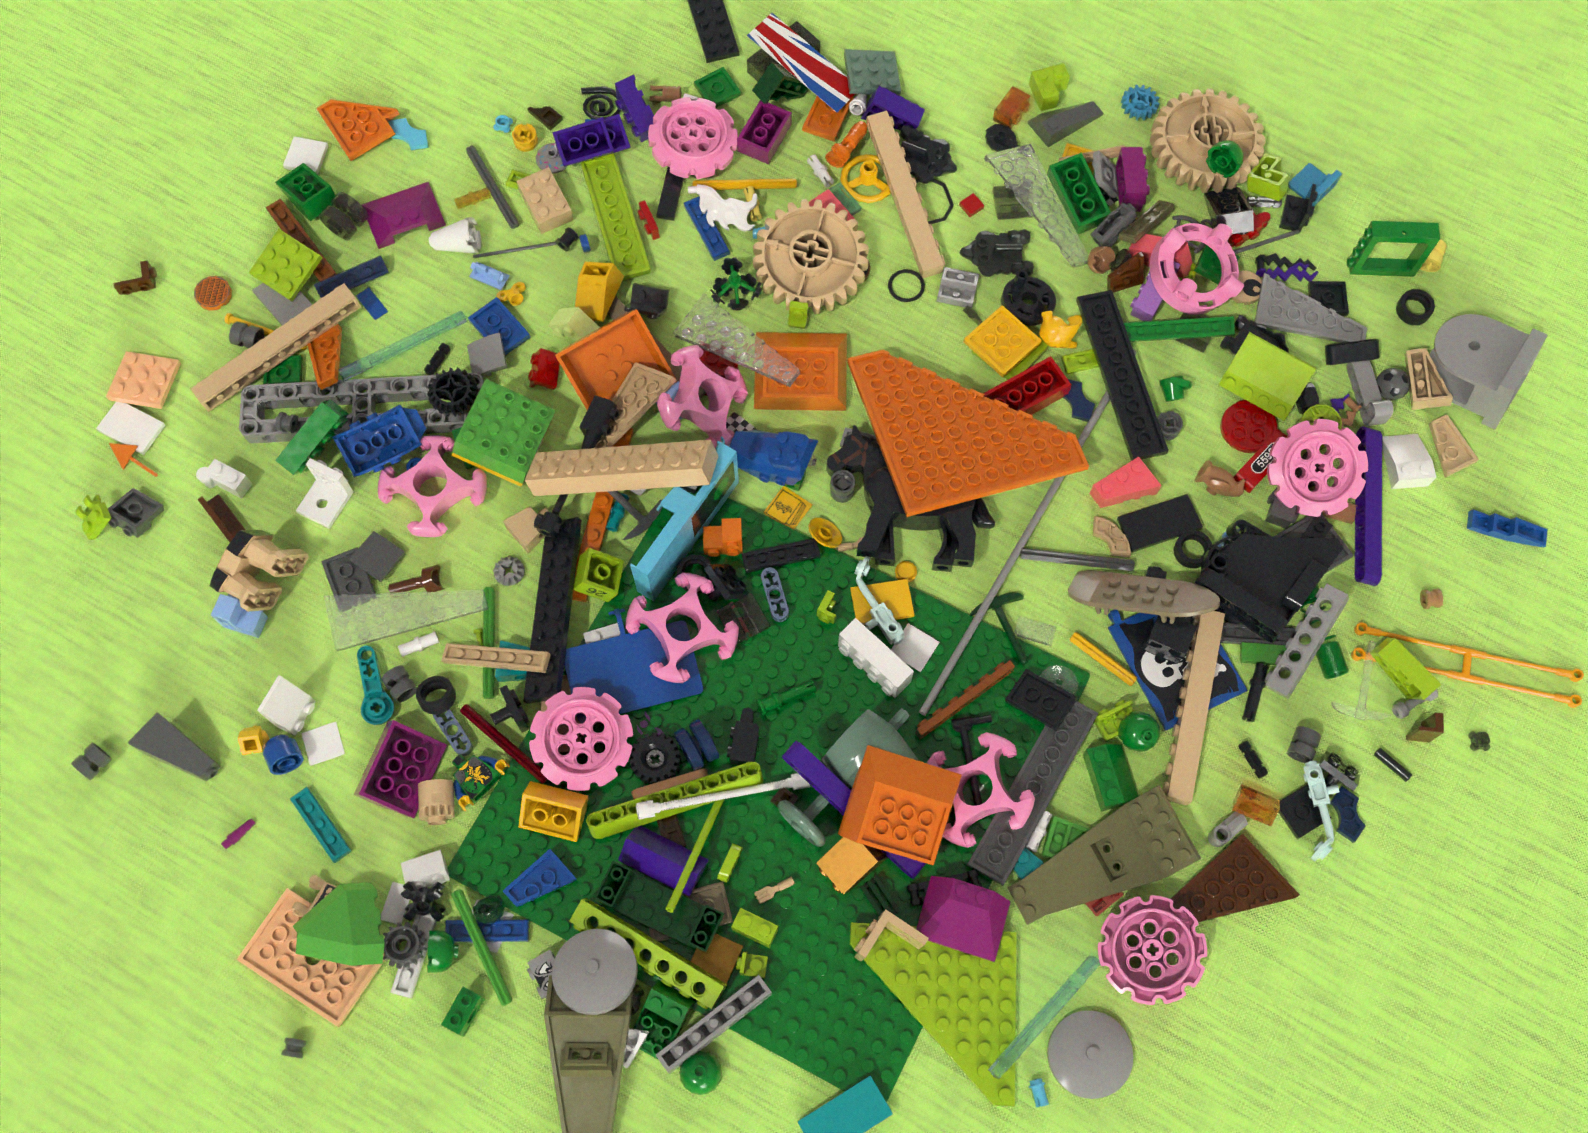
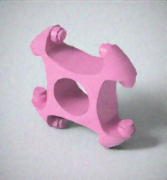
M699 345L683 347L671 355V364L682 366L678 392L673 402L669 394L661 393L659 395L657 406L665 426L673 431L680 429L679 417L690 420L706 432L709 438L705 440H711L715 449L717 441L722 442L721 436L725 440V445L728 446L734 437V432L726 429L729 406L732 398L740 404L746 400L748 392L745 381L740 371L728 366L725 369V378L707 368L699 359L703 355V350ZM699 387H702L708 395V410L699 399Z
M440 435L423 436L421 439L422 445L419 447L423 451H430L416 466L394 478L396 472L391 466L381 470L378 481V498L387 504L392 500L393 494L399 493L415 503L423 513L421 522L412 521L408 524L407 528L412 535L440 537L446 533L448 528L443 522L439 523L437 520L451 506L468 496L471 497L470 501L475 507L484 502L487 491L486 473L478 468L472 474L473 480H466L451 470L443 461V454L446 451H453L455 441L451 437ZM433 477H441L447 480L446 486L441 493L429 497L419 494L420 487L426 480Z
M681 573L675 578L677 585L682 588L686 586L688 592L674 603L653 611H645L643 609L646 608L645 604H647V601L643 595L638 596L630 604L626 617V629L631 635L637 633L641 626L639 623H643L648 626L661 642L668 665L664 666L662 662L659 663L657 661L649 667L654 676L673 683H684L690 678L686 669L683 670L681 668L677 670L676 664L684 657L700 648L717 644L721 646L718 651L721 660H726L732 656L739 635V627L733 620L725 625L724 631L726 633H722L704 614L697 592L701 590L702 593L709 594L715 590L711 580L692 573ZM686 615L696 622L698 635L689 641H678L668 633L666 622L673 616Z
M986 732L978 737L981 746L984 745L985 748L990 746L986 754L967 765L946 769L962 774L953 802L956 817L955 825L953 827L951 823L946 825L943 838L962 847L969 848L977 843L973 834L966 833L967 828L976 821L991 814L1014 811L1015 815L1010 816L1009 824L1012 830L1022 828L1027 822L1034 806L1035 797L1031 790L1021 793L1019 797L1020 802H1013L1006 791L1000 773L999 758L1002 753L1008 758L1017 755V749L1012 742L993 733ZM944 751L933 753L927 764L942 768L941 765L945 764V760H947ZM982 774L989 776L993 786L989 799L981 805H967L963 798V788L967 780L974 775Z

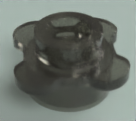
M1472 731L1469 733L1471 750L1483 749L1488 751L1490 749L1488 733L1484 731L1478 733Z

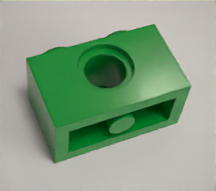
M463 986L441 1025L464 1037L485 998Z

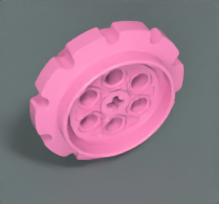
M685 97L673 100L671 107L663 106L655 113L653 125L649 126L648 143L650 147H653L652 155L661 167H670V173L682 178H689L690 175H695L696 179H702L715 175V169L723 170L730 164L733 159V151L737 150L738 133L737 129H733L734 121L725 109H716V103L707 99L698 98L695 101Z
M1315 419L1313 425H1310L1309 421L1299 422L1286 430L1288 433L1287 438H1277L1269 453L1274 461L1267 465V476L1269 484L1277 486V491L1274 492L1275 496L1286 507L1292 508L1296 505L1297 513L1306 516L1319 517L1323 510L1327 515H1332L1348 507V498L1357 499L1366 483L1361 475L1363 472L1368 471V459L1365 451L1358 450V445L1361 441L1349 428L1339 430L1338 422L1327 419ZM1322 444H1324L1327 448V451L1324 455H1322L1319 451V448ZM1303 449L1308 452L1306 459H1302L1300 456ZM1335 458L1340 461L1338 468L1333 467V460ZM1315 464H1319V465H1320V466L1318 467L1320 471H1315V469H1316ZM1298 467L1302 470V475L1299 478L1295 476V470ZM1330 476L1334 479V484L1331 487L1327 484V479ZM1311 481L1315 483L1313 491L1308 489V484Z
M575 687L571 695L561 691L545 702L547 710L536 713L530 731L536 734V738L529 742L530 751L535 763H543L544 766L541 769V773L556 785H560L563 781L567 782V788L574 791H588L592 783H597L599 787H602L618 776L616 767H625L632 752V745L627 743V739L633 737V729L628 715L619 714V710L622 708L621 704L607 693H603L600 697L596 696V690L589 687ZM578 714L586 716V721L583 724L575 722V717ZM596 723L604 725V730L601 733L593 731V726ZM561 725L569 727V732L566 735L558 733V728ZM579 734H581L582 736H587L585 738V743L582 744V742H576L578 740ZM597 743H603L605 750L602 753H596L594 746ZM562 745L570 747V752L567 755L559 754V748ZM580 754H586L588 761L583 765L579 764L577 757Z
M1151 895L1148 902H1143L1141 897L1138 896L1119 905L1120 914L1110 913L1100 930V933L1105 936V941L1098 943V958L1101 966L1109 968V973L1106 974L1107 980L1121 994L1129 990L1131 992V1000L1142 1004L1154 1005L1157 998H1161L1164 1004H1169L1186 996L1185 986L1195 987L1198 984L1205 970V967L1200 964V959L1207 957L1205 935L1203 933L1198 934L1195 931V927L1199 924L1197 919L1184 906L1175 909L1173 907V900L1162 896ZM1147 922L1152 923L1155 927V931L1151 935L1146 934L1143 929ZM1167 931L1172 932L1175 938L1170 944L1166 943L1163 939L1164 933ZM1131 934L1138 938V944L1135 947H1130L1126 941L1127 937ZM1151 943L1153 947L1158 949L1154 952V956H1151V953L1146 951ZM1169 953L1176 954V964L1170 965L1167 963L1166 957ZM1137 956L1140 958L1141 964L1138 968L1130 966L1129 960L1131 957ZM1153 965H1157L1161 970L1160 975L1155 978L1149 973V969Z

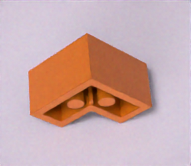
M741 518L722 519V526H704V555L716 557L720 554L737 556L743 553Z

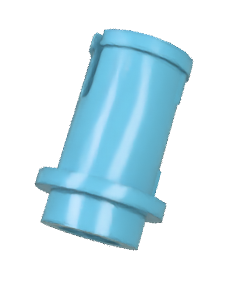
M1042 1078L1029 1081L1030 1086L1028 1087L1032 1089L1036 1108L1049 1105L1044 1088L1045 1082L1042 1081Z

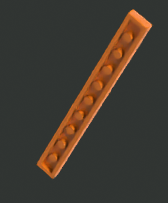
M630 428L612 447L630 446L634 432L633 428ZM607 491L596 492L577 557L576 572L579 557L588 548L601 551L606 533V525L611 515L610 510L615 500ZM573 590L572 600L587 601L588 595Z

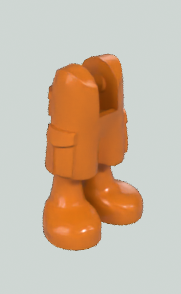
M859 121L854 124L843 141L832 146V151L828 152L825 156L830 165L837 168L845 165L850 158V154L867 133L865 122Z

